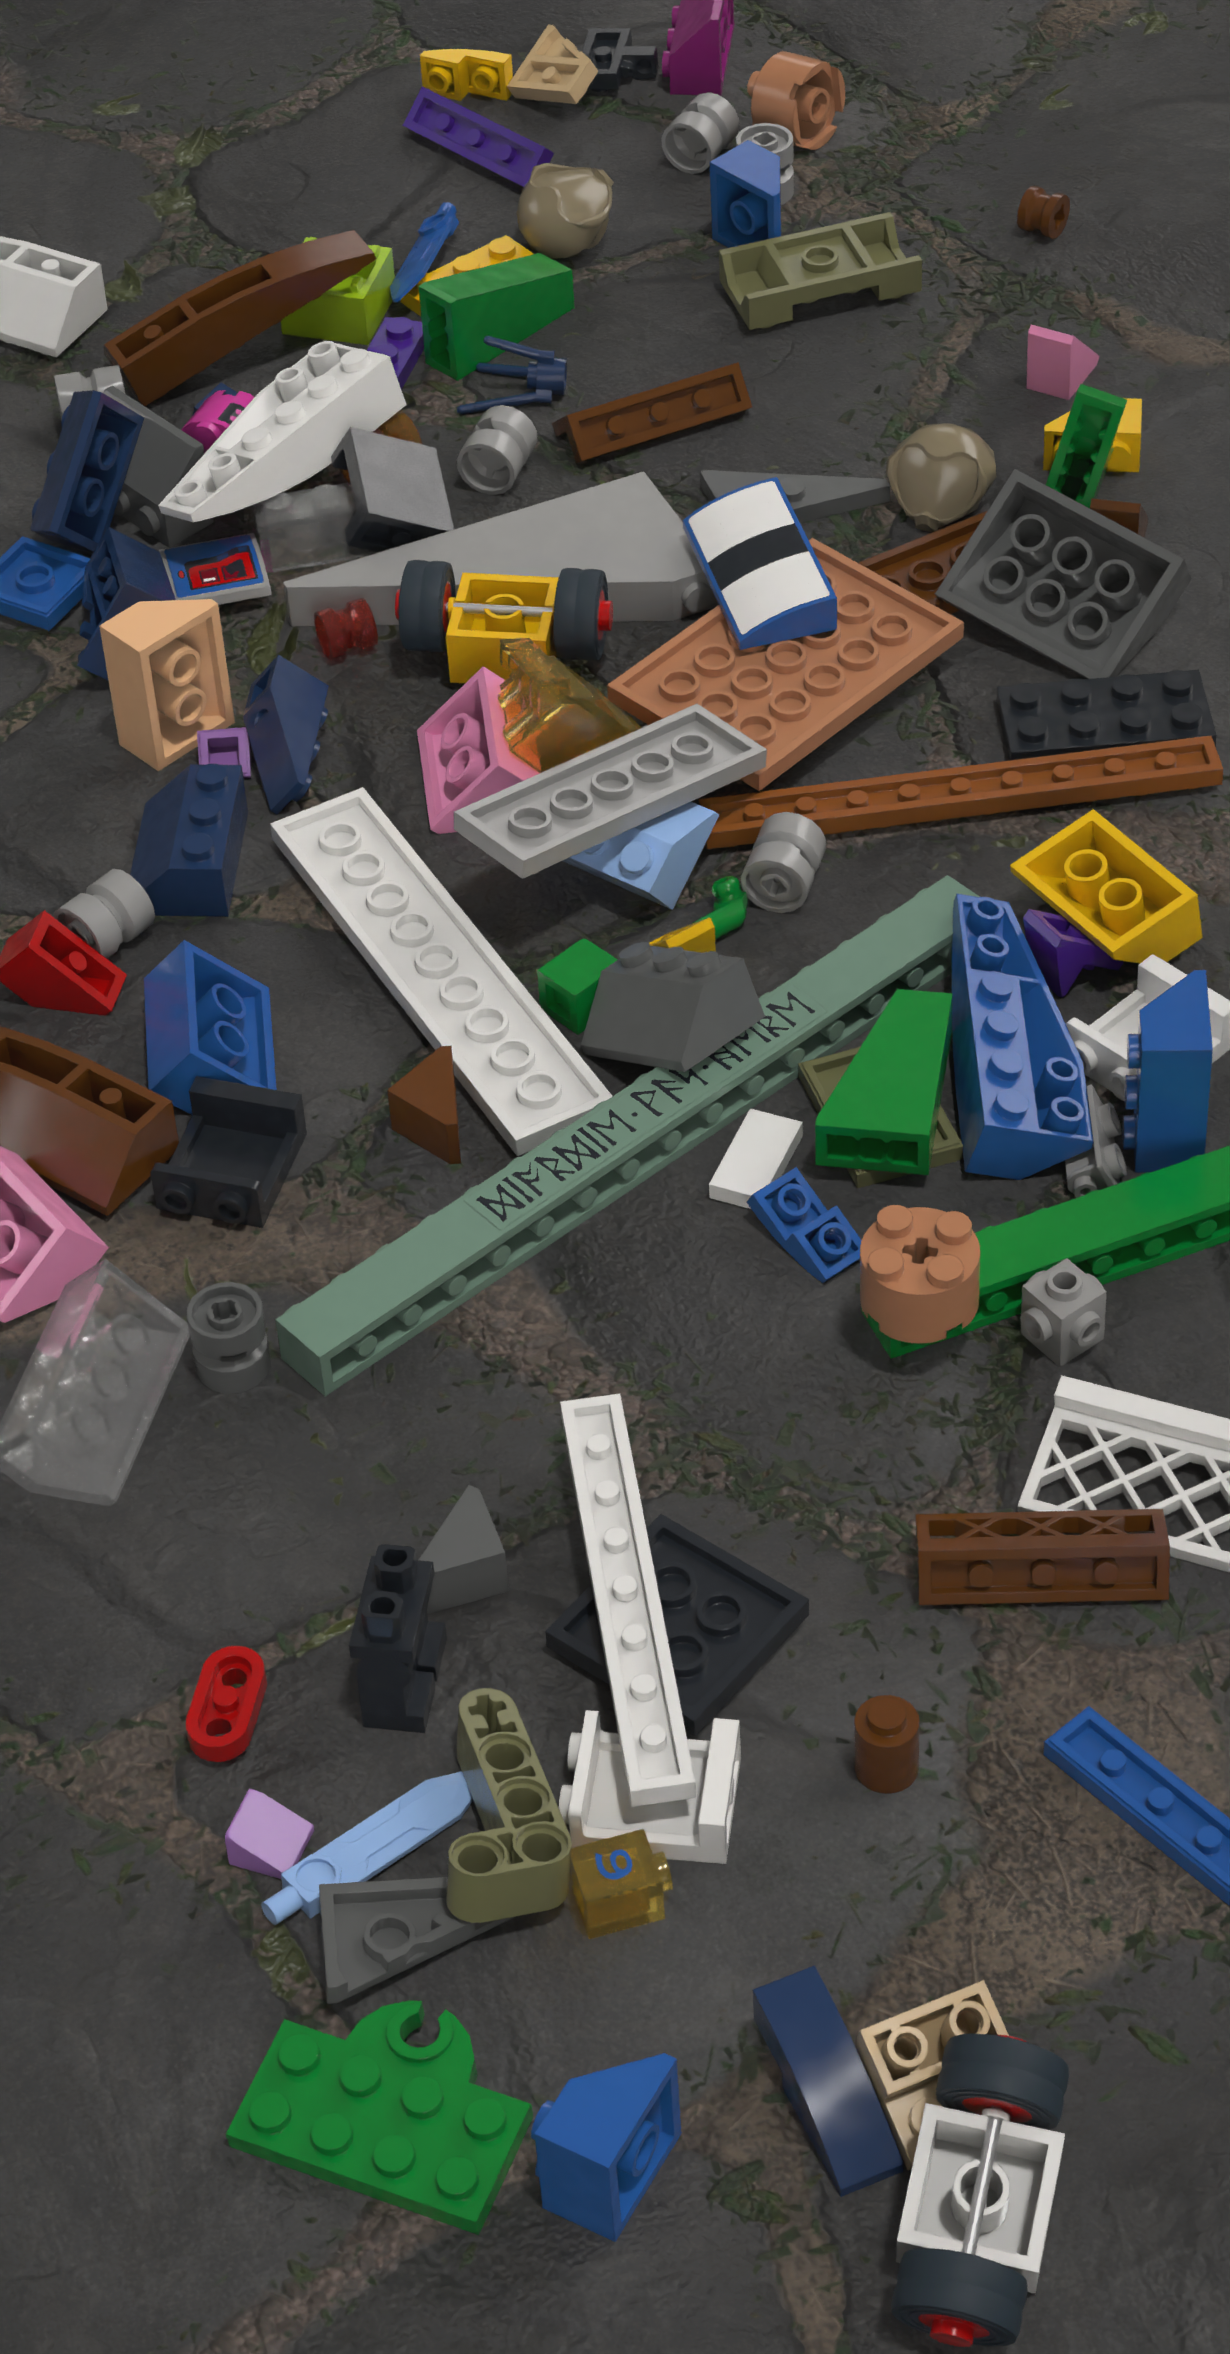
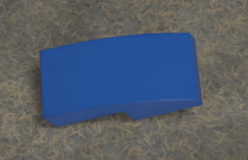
M797 1167L758 1190L747 1200L746 1203L778 1243L821 1283L828 1281L860 1260L861 1238L837 1205L830 1210L826 1209Z

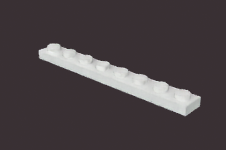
M620 1394L560 1402L561 1418L631 1806L696 1798L694 1772Z

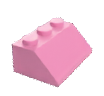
M484 666L417 729L430 830L437 834L457 832L454 830V811L542 773L529 695Z
M0 1146V1321L6 1323L75 1293L109 1247L18 1154Z

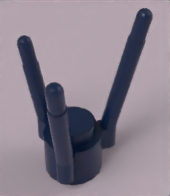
M485 336L483 341L486 345L537 361L529 360L528 367L478 363L476 370L484 373L527 377V389H536V392L460 405L457 408V412L459 414L487 411L489 408L499 405L512 407L535 402L552 403V395H565L567 358L555 357V351L537 350L504 339Z

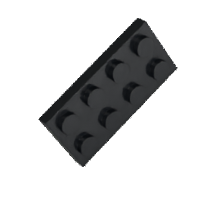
M1174 670L1164 673L1140 675L1125 674L1117 677L1070 679L1068 681L1034 684L1021 683L997 687L996 703L1009 761L1203 736H1212L1216 747V731L1199 670Z

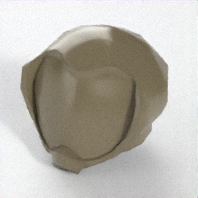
M544 163L532 168L531 177L522 189L516 215L519 229L534 252L541 253L551 259L568 258L575 256L582 250L591 249L600 242L607 229L609 212L612 206V185L614 183L604 170L588 167H569L551 163Z
M941 423L925 425L897 445L895 452L888 457L886 474L898 503L906 515L915 522V528L936 532L939 528L959 520L978 509L982 497L992 486L996 478V463L994 451L974 431L954 424Z

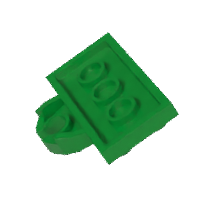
M408 2000L382 2006L358 2022L345 2040L284 2019L226 2132V2137L231 2148L479 2235L534 2116L530 2103L475 2085L478 2074L470 2035L457 2017L445 2009L438 2018L440 2033L435 2042L425 2047H412L404 2042L406 2037L422 2026L425 2015L422 2001Z

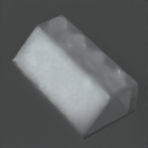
M106 1259L65 1284L0 1422V1470L31 1493L109 1507L115 1504L190 1337L187 1322Z

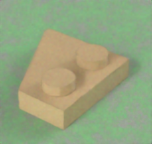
M548 25L507 87L512 95L518 99L577 104L585 95L598 70L592 61L582 51L579 52L568 38L565 40L556 27Z

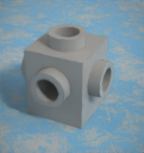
M1066 1258L1047 1271L1036 1273L1022 1286L1021 1334L1056 1365L1061 1367L1104 1339L1107 1291L1104 1290L1096 1277L1088 1273L1085 1274Z

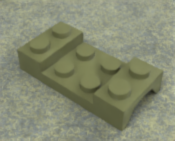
M890 212L719 250L720 282L749 330L770 328L778 323L792 321L794 304L812 303L820 298L842 293H856L864 288L870 287L878 300L897 299L906 294L922 291V259L919 255L905 257L899 248L894 219Z

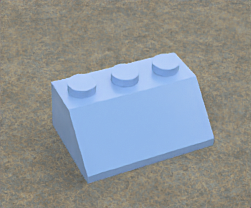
M688 802L562 861L673 910L719 814L694 802Z

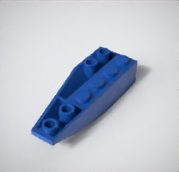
M956 894L953 904L952 1035L956 1098L965 1172L1021 1180L1092 1148L1094 1141L1083 1061L1010 903L994 900L989 897Z

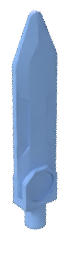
M462 1771L423 1781L332 1842L281 1873L282 1890L261 1903L262 1910L272 1924L277 1925L300 1909L311 1919L320 1913L319 1884L366 1882L460 1820L473 1802Z

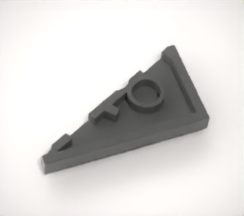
M715 470L700 472L701 489L709 502L743 486L777 477L800 523L890 501V485L886 479Z
M447 1877L319 1884V1908L327 2004L343 2001L514 1917L484 1923H470L460 1920L452 1915L447 1907Z

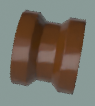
M1030 186L1024 193L1018 208V227L1028 232L1037 229L1047 238H1057L1065 228L1069 217V197L1061 193L1049 195L1046 194L1045 189L1042 187Z

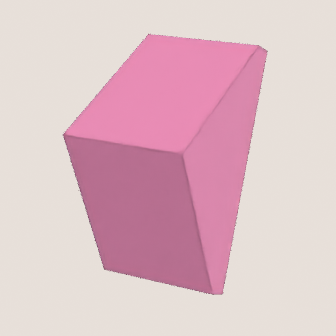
M1031 324L1028 331L1026 389L1070 400L1080 384L1085 381L1096 367L1100 356L1075 336Z

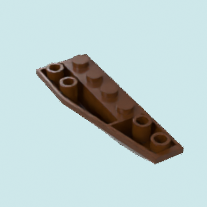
M355 230L307 241L265 255L225 272L181 295L105 343L104 354L112 366L119 365L123 381L143 406H146L154 400L163 397L168 391L190 377L201 373L209 365L231 351L242 347L247 341L272 325L278 324L285 317L310 301L319 298L324 292L357 274L362 268L375 261L376 256Z
M0 1026V1146L18 1154L49 1186L108 1216L151 1176L150 1172L155 1163H165L174 1154L179 1144L172 1101L86 1057L45 1040Z

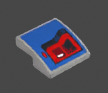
M254 533L158 550L176 600L212 599L220 605L272 595L265 564Z

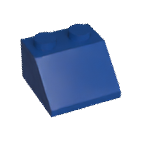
M747 140L710 161L712 239L731 248L782 236L780 156Z
M663 2053L569 2079L555 2102L548 2100L542 2105L534 2120L531 2138L535 2140L537 2164L535 2175L539 2177L543 2209L616 2242L682 2134L676 2058Z

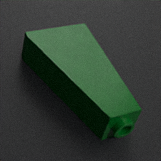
M541 253L427 281L419 285L425 362L427 365L459 381L475 371L478 363H488L505 352L499 348L486 345L483 341L485 336H492L518 344L575 308L572 269Z
M897 989L816 1118V1165L929 1175L952 1035L953 993Z

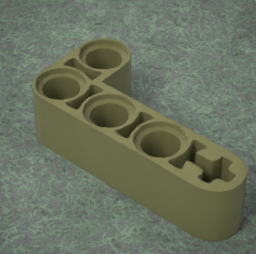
M480 1688L470 1691L462 1697L458 1705L456 1753L458 1763L485 1831L461 1836L451 1844L448 1851L447 1907L452 1915L470 1923H484L556 1908L566 1900L569 1893L572 1850L570 1834L515 1702L506 1693L492 1688Z

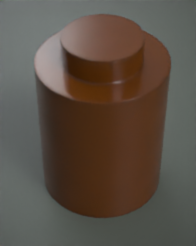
M880 1695L868 1699L858 1708L854 1719L856 1776L866 1788L874 1792L891 1794L903 1791L913 1784L919 1773L918 1712L911 1703L901 1697Z

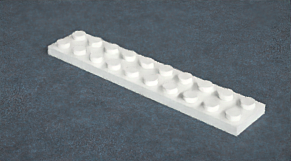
M363 787L270 823L272 840L432 1047L437 1050L440 1046L452 1045L454 1075L517 1156L531 1151L549 1139L556 1131L566 1128L590 1112L598 1103L612 1097L594 1072Z

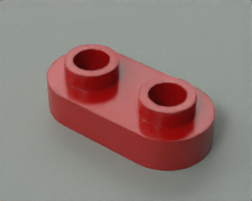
M244 1646L224 1647L211 1654L202 1667L186 1717V1731L190 1748L198 1757L211 1762L231 1760L243 1753L250 1744L267 1688L264 1662L254 1650ZM233 1684H243L239 1688H234L231 1686Z

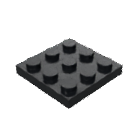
M660 1514L646 1530L685 1731L696 1736L809 1616V1599ZM591 1584L545 1631L546 1645L551 1650L609 1684Z

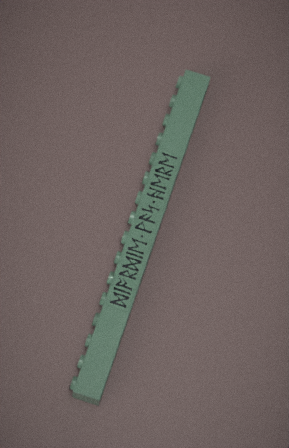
M949 875L929 888L922 889L912 899L891 913L881 916L873 925L850 940H845L835 950L811 966L804 967L797 975L773 991L763 994L759 1001L765 1017L688 1071L682 1072L656 1067L649 1073L642 1074L634 1083L608 1100L598 1103L590 1112L566 1128L556 1131L549 1139L522 1157L515 1158L507 1167L481 1184L471 1187L463 1196L445 1208L427 1216L419 1225L392 1243L382 1246L375 1254L348 1272L338 1275L324 1288L301 1303L291 1306L283 1315L275 1319L281 1359L326 1397L798 1078V1063L831 1055L872 1028L897 989L926 991L952 974L953 904L956 894L980 896Z

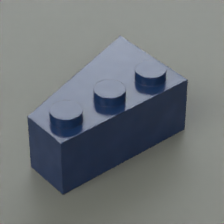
M108 527L85 567L82 607L91 612L90 623L84 621L80 626V636L87 639L88 644L84 651H81L78 655L77 666L108 680L99 625L139 601L176 600L160 552Z

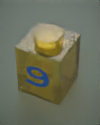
M644 1829L573 1847L571 1850V1888L589 1939L665 1919L663 1892L673 1889L671 1873L663 1851L652 1853Z

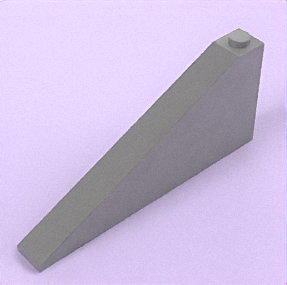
M644 471L283 582L287 617L291 626L399 625V620L395 617V598L397 590L401 586L405 566L411 560L445 561L450 563L454 572L456 595L462 572L559 577L561 570L565 568L599 569L606 574L608 601L613 602V622L675 621L718 606L714 593L683 529V522Z

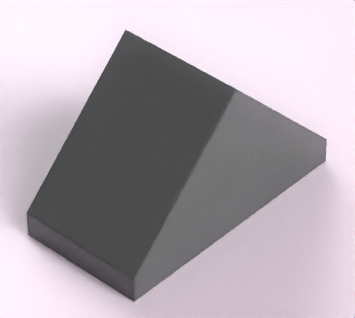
M468 1485L419 1558L420 1561H431L434 1563L435 1575L427 1614L509 1591L504 1548L480 1489Z

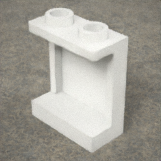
M1152 954L1138 965L1137 989L1090 1026L1075 1017L1065 1023L1083 1061L1085 1075L1112 1091L1119 1099L1125 1101V1075H1136V1069H1128L1127 1035L1138 1034L1139 1010L1182 980L1187 974ZM1208 988L1213 1063L1230 1050V1000Z
M586 1710L582 1733L572 1732L569 1741L568 1771L575 1772L573 1785H562L559 1799L560 1813L565 1824H569L572 1843L571 1851L611 1854L615 1850L622 1849L629 1856L726 1864L741 1762L739 1720L714 1718L710 1741L687 1739L696 1784V1798L632 1807L619 1734L602 1731L600 1728L599 1711Z

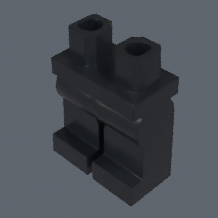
M382 1544L377 1547L376 1556H371L349 1643L350 1658H358L356 1675L363 1727L425 1733L436 1688L435 1682L438 1680L447 1641V1632L444 1622L428 1621L427 1607L435 1575L434 1563L417 1560L416 1550L410 1546Z

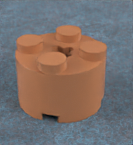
M782 51L773 55L765 63L761 71L753 72L747 85L748 94L752 97V125L760 123L781 125L793 134V146L811 150L821 148L833 136L837 126L831 125L836 111L843 112L845 83L840 70L832 67L830 63Z
M890 1205L880 1210L877 1215V1221L868 1228L860 1245V1302L862 1311L867 1319L869 1314L879 1323V1331L890 1338L908 1343L936 1342L945 1339L947 1331L962 1323L963 1329L971 1323L979 1306L980 1245L976 1234L972 1230V1222L969 1217L957 1211L945 1212L925 1207L906 1208L901 1205Z

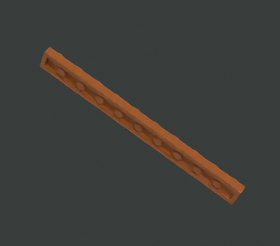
M1203 736L698 800L699 805L719 814L706 841L707 849L755 843L765 819L773 814L783 812L796 813L811 819L821 828L824 835L838 834L848 831L887 828L896 825L990 815L1000 812L1222 785L1223 766L1212 736Z

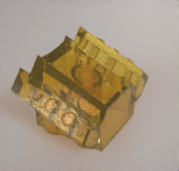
M530 638L500 639V663L502 667L511 672L509 678L500 685L501 691L498 693V701L504 711L506 723L503 726V734L509 744L510 752L539 773L642 728L623 709L615 706L597 688L559 661L555 656H547Z

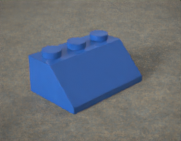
M183 940L144 978L148 1089L171 1100L174 1106L191 1115L193 1114L189 1090L196 1076L277 1090L269 987Z
M1194 970L1140 1009L1138 1034L1127 1035L1128 1069H1136V1075H1125V1109H1134L1133 1115H1123L1122 1139L1123 1150H1134L1135 1173L1153 1172L1186 1161L1193 1156L1205 1154L1213 1054L1206 970Z

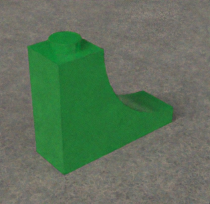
M1080 384L1046 486L1090 509L1091 498L1096 499L1114 449L1112 446L1128 401L1127 399Z

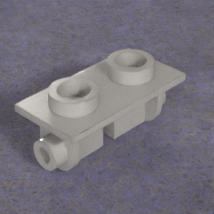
M1092 1084L1087 1086L1094 1141L1093 1146L1090 1150L1065 1160L1068 1189L1076 1198L1094 1190H1101L1120 1183V1177L1127 1175L1124 1157L1114 1138L1121 1135L1118 1115L1111 1103L1103 1105Z

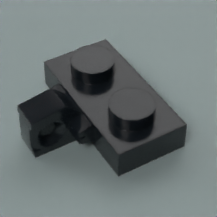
M589 28L582 52L592 61L598 73L587 89L597 92L618 89L622 76L624 78L632 76L635 80L656 78L659 69L656 46H632L631 28Z

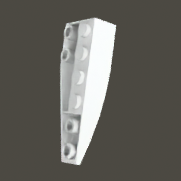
M0 236V340L41 352L45 355L57 357L108 310L101 264L30 242Z
M324 341L312 346L306 356L292 367L280 371L276 375L275 380L255 396L158 505L161 513L193 523L232 513L272 498L309 479L332 464L331 456L350 427L373 432L406 406L390 356L336 344L332 341Z

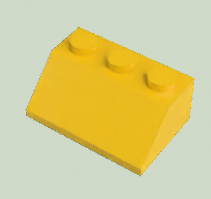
M1094 809L1010 865L1012 874L1114 960L1142 963L1154 954L1168 962L1203 938L1198 894Z

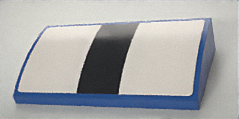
M777 477L758 481L728 492L708 502L683 519V529L740 650L837 630V597Z

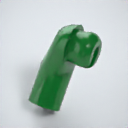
M726 876L713 883L712 893L716 897L713 911L692 922L693 924L710 917L715 926V940L739 928L746 919L748 897L746 892L741 890L739 879L734 876Z

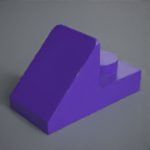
M1028 909L1023 917L1025 938L1048 987L1058 997L1063 998L1067 994L1082 968L1094 970L1097 966L1119 971L1124 961L1111 958L1061 915Z

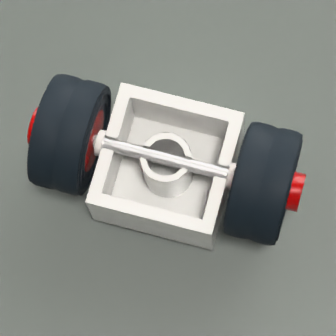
M961 2034L950 2038L945 2046L942 2070L936 2087L937 2101L943 2107L925 2103L897 2237L896 2262L900 2263L897 2274V2285L894 2289L891 2303L892 2314L896 2319L918 2331L929 2334L936 2341L958 2347H971L972 2345L1006 2346L1015 2343L1020 2333L1022 2310L1025 2306L1027 2292L1036 2293L1065 2139L1064 2133L1051 2131V2129L1058 2125L1061 2119L1064 2095L1069 2080V2066L1058 2055L1022 2039L1007 2035Z

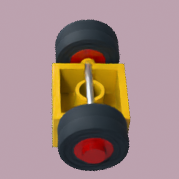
M411 560L405 566L401 586L396 593L395 617L399 620L400 638L404 649L410 651L426 650L429 652H444L447 650L450 683H466L484 666L514 686L549 688L556 657L596 661L601 658L605 646L606 633L612 629L613 602L608 601L606 574L599 569L565 568L561 570L559 577L462 572L456 595L454 572L450 563L445 561Z

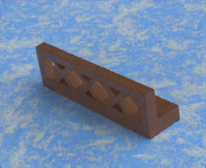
M739 362L566 415L553 422L552 426L556 437L567 434L575 461L580 463L743 412L753 407Z
M1163 1509L915 1514L919 1605L1169 1600L1170 1543ZM1152 1531V1533L1128 1534L1126 1532ZM1063 1533H1080L1082 1535H1064ZM1003 1534H1017V1535H1020V1536H1006V1537H1003V1536H1001V1535H1003ZM930 1536H957V1538H930Z

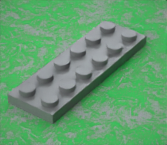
M695 704L454 811V830L523 879L765 768L767 749L699 704Z

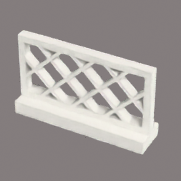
M1061 1375L1054 1394L1055 1407L1019 1500L1018 1512L1097 1510L1095 1504L1122 1492L1133 1509H1163L1165 1516L1182 1508L1195 1529L1178 1537L1168 1536L1170 1557L1230 1572V1552L1221 1550L1213 1536L1230 1529V1513L1205 1524L1192 1504L1221 1491L1230 1505V1419ZM1067 1429L1088 1435L1095 1447L1066 1459L1057 1443L1062 1430ZM1131 1446L1146 1450L1153 1463L1127 1475L1124 1474L1113 1454ZM1053 1457V1459L1056 1462V1465L1049 1467L1051 1459ZM1103 1459L1115 1480L1086 1492L1075 1472ZM1192 1462L1204 1465L1212 1479L1184 1491L1172 1470ZM1161 1475L1174 1496L1145 1508L1133 1487ZM1062 1477H1065L1076 1495V1498L1058 1506L1037 1500L1042 1486ZM1137 1531V1532H1126V1533H1128V1534H1139V1533H1152V1531Z

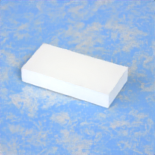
M750 1109L709 1183V1198L751 1209L746 1203L751 1195L781 1177L803 1136V1122Z

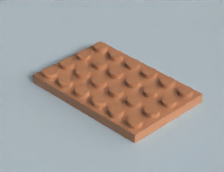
M811 538L809 542L837 597V630L740 650L718 605L607 685L608 701L648 725L692 705L699 704L767 749L766 767L740 779L760 791L960 641L964 636V622L816 539Z

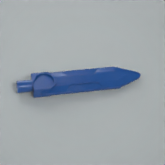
M449 202L442 203L435 215L424 219L418 230L420 235L390 285L393 302L400 301L426 275L444 241L454 233L459 221L455 216L457 211L453 204Z

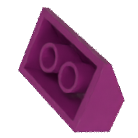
M681 0L680 6L673 5L672 28H668L667 51H663L662 76L670 77V95H699L708 92L722 95L735 28L734 0Z

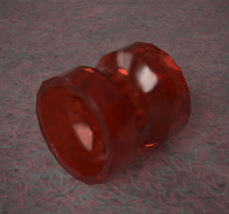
M364 598L349 601L343 609L337 611L329 607L314 613L316 634L320 646L329 660L345 655L347 649L352 647H358L363 650L378 644L376 623L372 611Z

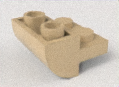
M984 1980L864 2028L856 2036L857 2052L873 2085L907 2171L911 2170L913 2166L925 2103L943 2107L937 2101L936 2087L942 2070L944 2049L948 2040L961 2034L1009 2036Z

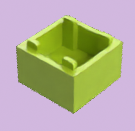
M306 237L304 242L315 240L317 238ZM368 245L374 252L376 260L362 268L357 274L348 277L324 292L319 298L310 301L281 321L282 334L369 345L393 301L390 291V285L395 278L392 248Z

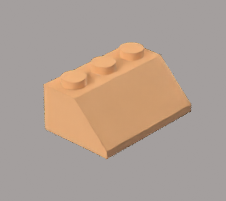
M212 599L139 601L99 625L120 746L157 771H160L198 747L197 731L226 729L235 723L217 602Z

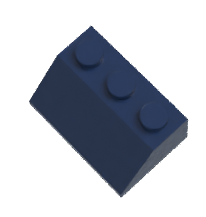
M95 390L74 392L70 405L65 409L62 416V431L56 449L49 457L47 463V478L41 496L35 502L32 510L33 521L30 531L50 541L94 553L108 527H110L145 417L102 392Z
M190 764L145 803L130 875L141 884L148 894L154 907L155 916H229L248 816L242 765Z

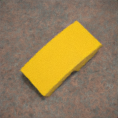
M440 49L423 51L420 55L422 86L445 98L462 101L468 93L507 101L512 95L507 87L513 78L512 55L472 49Z

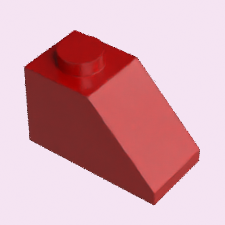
M45 910L10 936L0 954V982L29 1005L36 1008L106 1016L112 1011L127 976L125 972Z

